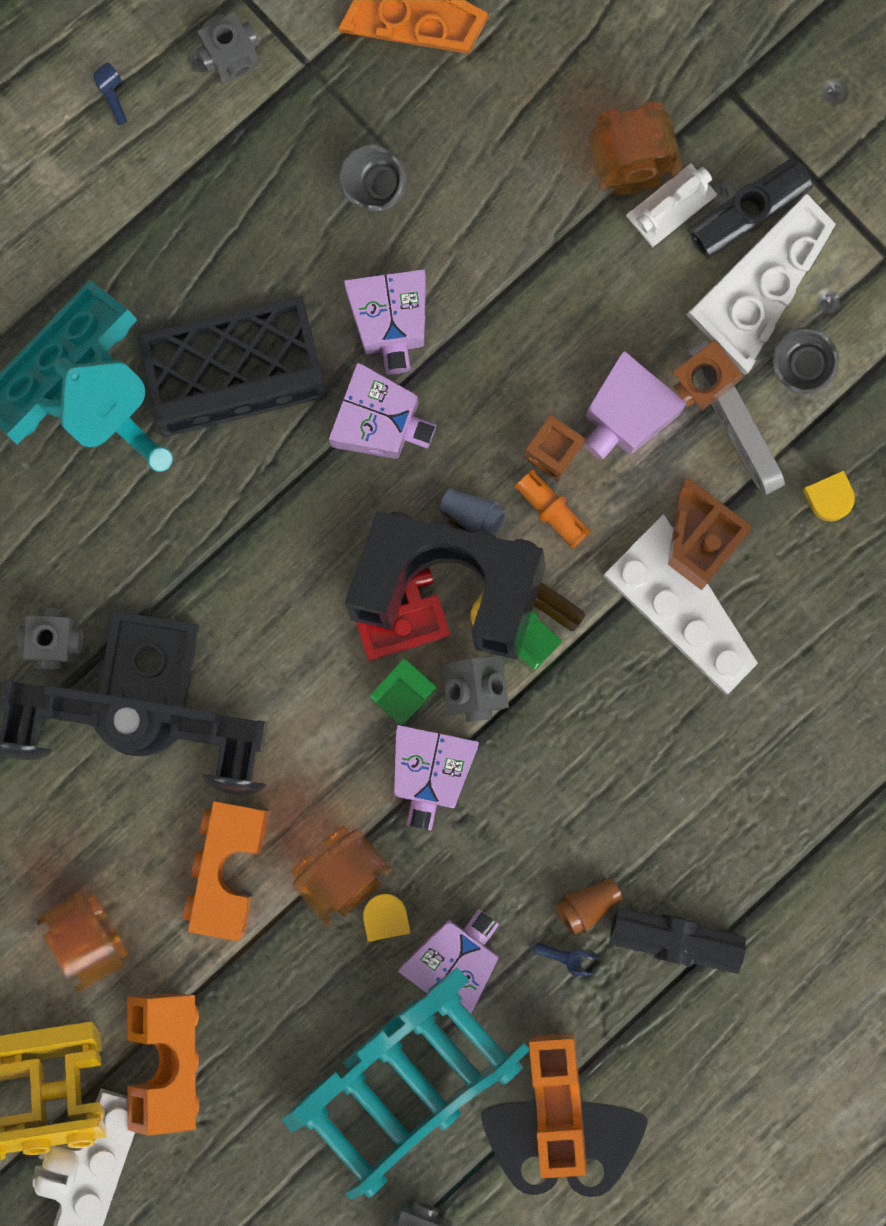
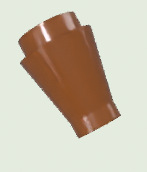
M607 878L600 883L563 895L562 901L555 905V908L566 929L572 935H575L580 931L586 933L615 904L622 901L623 897L615 882L611 878Z

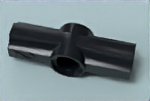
M791 157L753 184L742 186L734 197L688 227L687 231L692 239V243L700 254L710 259L748 232L758 230L767 219L813 188L809 173L801 162ZM744 201L755 203L759 207L760 214H746L742 210L740 203Z
M620 907L616 908L610 931L609 944L616 945V947L654 954V958L680 965L692 966L693 963L739 974L746 951V937L739 934L702 927L699 922L663 914V917Z

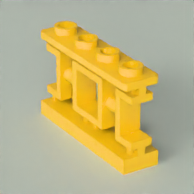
M92 1021L0 1036V1081L30 1077L32 1105L31 1113L0 1117V1160L6 1158V1153L23 1151V1154L26 1155L44 1154L50 1151V1146L67 1144L70 1148L89 1147L95 1144V1139L107 1137L106 1127L103 1124V1118H105L104 1108L99 1102L82 1104L80 1069L101 1066V1056L99 1055V1051H102L101 1033ZM65 1057L66 1080L45 1083V1066L40 1060ZM67 1098L68 1116L72 1122L47 1125L46 1101Z

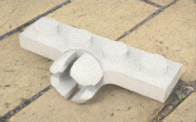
M100 1089L96 1102H99L104 1108L105 1118H103V1124L106 1127L107 1137L95 1139L94 1145L84 1148H70L63 1144L50 1146L49 1152L40 1154L39 1158L44 1159L43 1165L35 1167L33 1187L37 1195L54 1199L60 1203L53 1226H103L135 1132L128 1131V1096Z

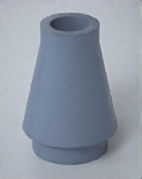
M452 488L447 490L439 507L441 512L450 516L469 532L484 530L494 536L500 530L506 515V510L499 507L498 501L458 492Z

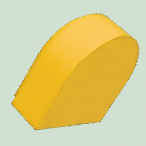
M844 471L803 489L813 513L824 521L840 520L849 514L854 506L855 495Z
M376 895L365 906L363 919L368 942L411 933L406 907L395 895Z

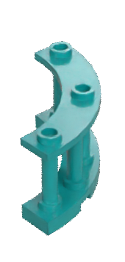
M458 967L428 989L429 994L419 1001L415 999L343 1061L348 1070L342 1075L335 1071L326 1081L322 1080L281 1119L292 1133L303 1126H306L309 1130L314 1128L355 1175L358 1181L344 1193L350 1200L363 1194L368 1198L373 1196L388 1181L384 1174L437 1126L442 1131L445 1130L461 1115L462 1112L459 1110L461 1106L497 1081L505 1085L523 1068L519 1060L530 1050L526 1044L523 1043L505 1054L460 1002L463 998L458 991L469 980ZM438 1011L442 1016L447 1014L491 1065L482 1072H479L435 1022L437 1017L434 1013ZM412 1030L416 1035L422 1033L465 1083L446 1101L401 1050L403 1045L399 1040ZM378 1058L383 1063L388 1061L431 1111L410 1132L404 1128L364 1082L367 1077L362 1072ZM342 1090L346 1095L351 1093L396 1144L372 1167L327 1117L329 1111L325 1106Z

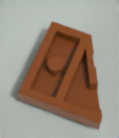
M687 478L679 489L668 565L702 591L747 537L753 527L691 479Z

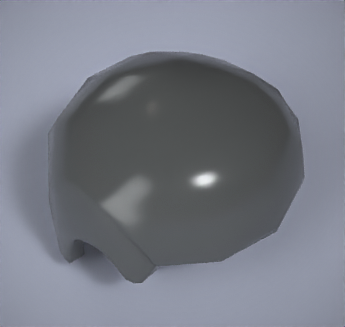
M367 144L352 149L342 161L339 182L343 194L348 201L365 210L377 213L388 211L399 203L406 192L408 175L403 161L386 148L376 144Z
M799 328L784 335L774 349L773 368L778 379L789 390L795 393L813 394L826 388L837 374L839 354L832 340L822 331Z

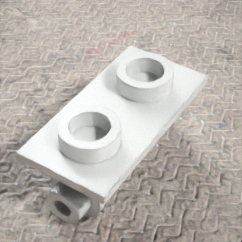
M690 163L630 211L626 217L653 248L717 197V193L708 184L712 181V177L704 167L696 170Z

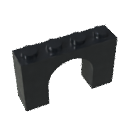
M376 511L345 600L351 621L392 630L405 590L413 577L423 569L435 564L457 563L475 571L485 583L482 600L471 631L475 650L517 660L546 568L543 548L524 539L509 541L496 538L493 534L484 530L468 532L455 529L452 525L443 521L428 523L415 520L402 512L394 511L388 514Z

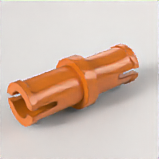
M533 468L514 488L540 513L537 518L542 523L547 521L567 542L569 547L573 549L592 530L587 528L565 504L568 500L563 495L558 497Z

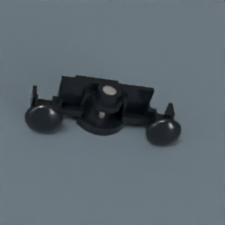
M113 611L98 694L47 685L43 687L10 680L5 681L0 709L4 711L0 733V754L18 760H38L49 756L52 749L38 747L43 717L93 725L105 743L114 750L130 756L144 757L158 754L173 746L180 739L221 746L216 776L202 774L204 781L209 786L225 793L249 795L258 793L267 786L264 783L252 782L257 752H263L268 723L260 720L236 718L215 712L185 708L199 631L198 624ZM148 648L156 649L161 658L159 667L150 673L143 672L137 662L139 654Z

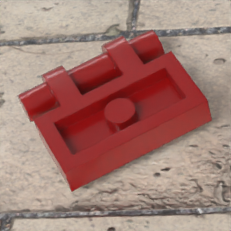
M429 567L420 571L409 582L405 590L409 603L400 606L392 630L356 622L369 662L451 637L438 594L424 599L420 597L418 588L434 583Z

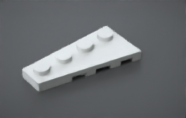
M808 194L802 196L686 314L711 341L716 340L744 375L748 374L759 351L764 343L768 341L775 329L776 322L785 307L791 302L803 276L811 268L836 225Z
M663 514L603 577L727 695L758 663L709 585L707 584L701 591L668 565L673 528Z

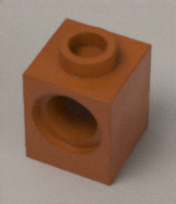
M713 340L673 372L680 381L673 388L688 407L696 402L703 411L741 381L743 375L716 340ZM703 367H710L717 372L715 384L708 389H699L693 383L694 374Z
M550 414L525 449L524 459L559 482L582 450L586 439Z

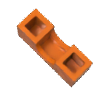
M213 801L212 809L205 808L200 828V834L207 835L204 852H196L192 868V877L198 878L195 895L188 894L183 914V920L190 921L188 932L239 942L244 939L252 896L236 893L229 889L223 880L222 869L226 859L235 852L261 853L269 811L220 801Z
M172 992L127 996V1041L153 1044L159 1055L158 1069L149 1081L142 1084L127 1085L128 1131L150 1136L196 1130L199 1099L196 1094L195 1072L199 1066V1056L195 1048V1027L198 1024L199 1013L195 1004V995Z
M575 1032L532 1035L529 1041L532 1083L536 1096L537 1140L541 1179L585 1176L587 1165Z

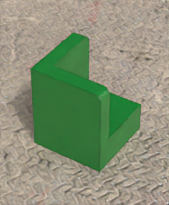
M533 610L517 659L532 673L562 643V640L537 618L538 614Z
M403 658L369 697L399 725L403 726L437 688Z

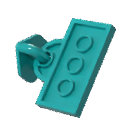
M89 280L0 372V429L18 445L25 436L35 431L39 422L47 414L60 417L62 427L83 446H99L117 432L134 450L148 461V465L154 471H166L170 468L173 461V456L169 449L159 446L129 418L142 404L145 397V386L142 380L125 363L113 361L108 352L115 343L126 336L129 328L137 319L127 308Z

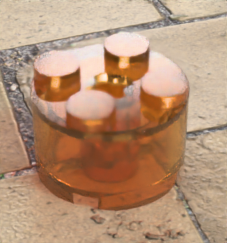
M648 102L636 110L623 113L618 110H609L596 117L597 126L590 132L588 141L601 190L606 192L607 186L614 187L615 194L639 193L662 185L660 177L668 172H671V176L674 178L682 170L683 164L671 116L668 112L664 111L661 102Z
M345 826L340 827L324 842L328 847L315 859L308 855L291 870V874L296 878L292 883V887L326 927L335 923L330 917L332 914L339 910L343 916H346L367 899L381 885L376 877L382 871L387 876L393 871V868L359 829L350 832Z
M82 890L35 917L38 926L46 921L50 931L46 932L43 937L66 977L70 979L77 975L81 981L74 987L79 994L126 966L123 958L129 955V950L118 931L115 930L109 934L101 919L106 917L107 913L97 895L92 893L86 896Z

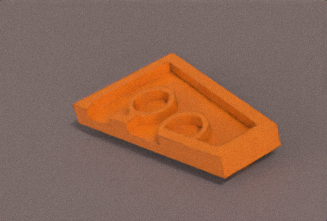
M353 0L338 29L340 33L469 54L489 15L484 10L465 0Z

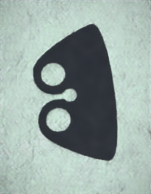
M536 1102L502 1104L483 1111L481 1118L487 1138L499 1164L512 1184L522 1193L530 1195L544 1194L551 1190L559 1177L547 1178L545 1182L539 1185H532L524 1180L521 1173L525 1160L530 1157H539ZM581 1103L586 1159L599 1161L604 1167L605 1174L602 1182L595 1187L584 1186L580 1183L577 1176L567 1177V1181L571 1188L580 1195L597 1197L610 1191L619 1181L641 1143L648 1121L644 1115L630 1109Z

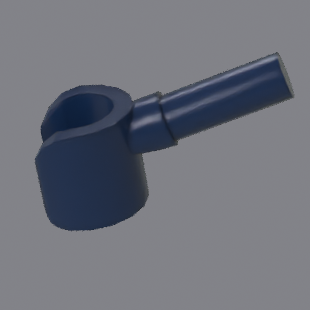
M107 62L94 72V80L97 88L108 101L116 122L120 126L128 121L113 88L123 81L114 67Z
M539 943L536 944L534 949L535 954L566 964L568 971L574 976H590L594 974V972L584 970L581 966L582 957L598 958L597 953L593 950L582 949L568 952Z

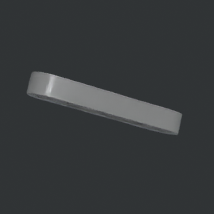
M704 341L686 350L687 359H691L706 347L709 342ZM710 367L700 368L695 373L702 389L712 387L717 380V372ZM733 386L711 403L754 484L766 496L785 485L784 478L735 386Z

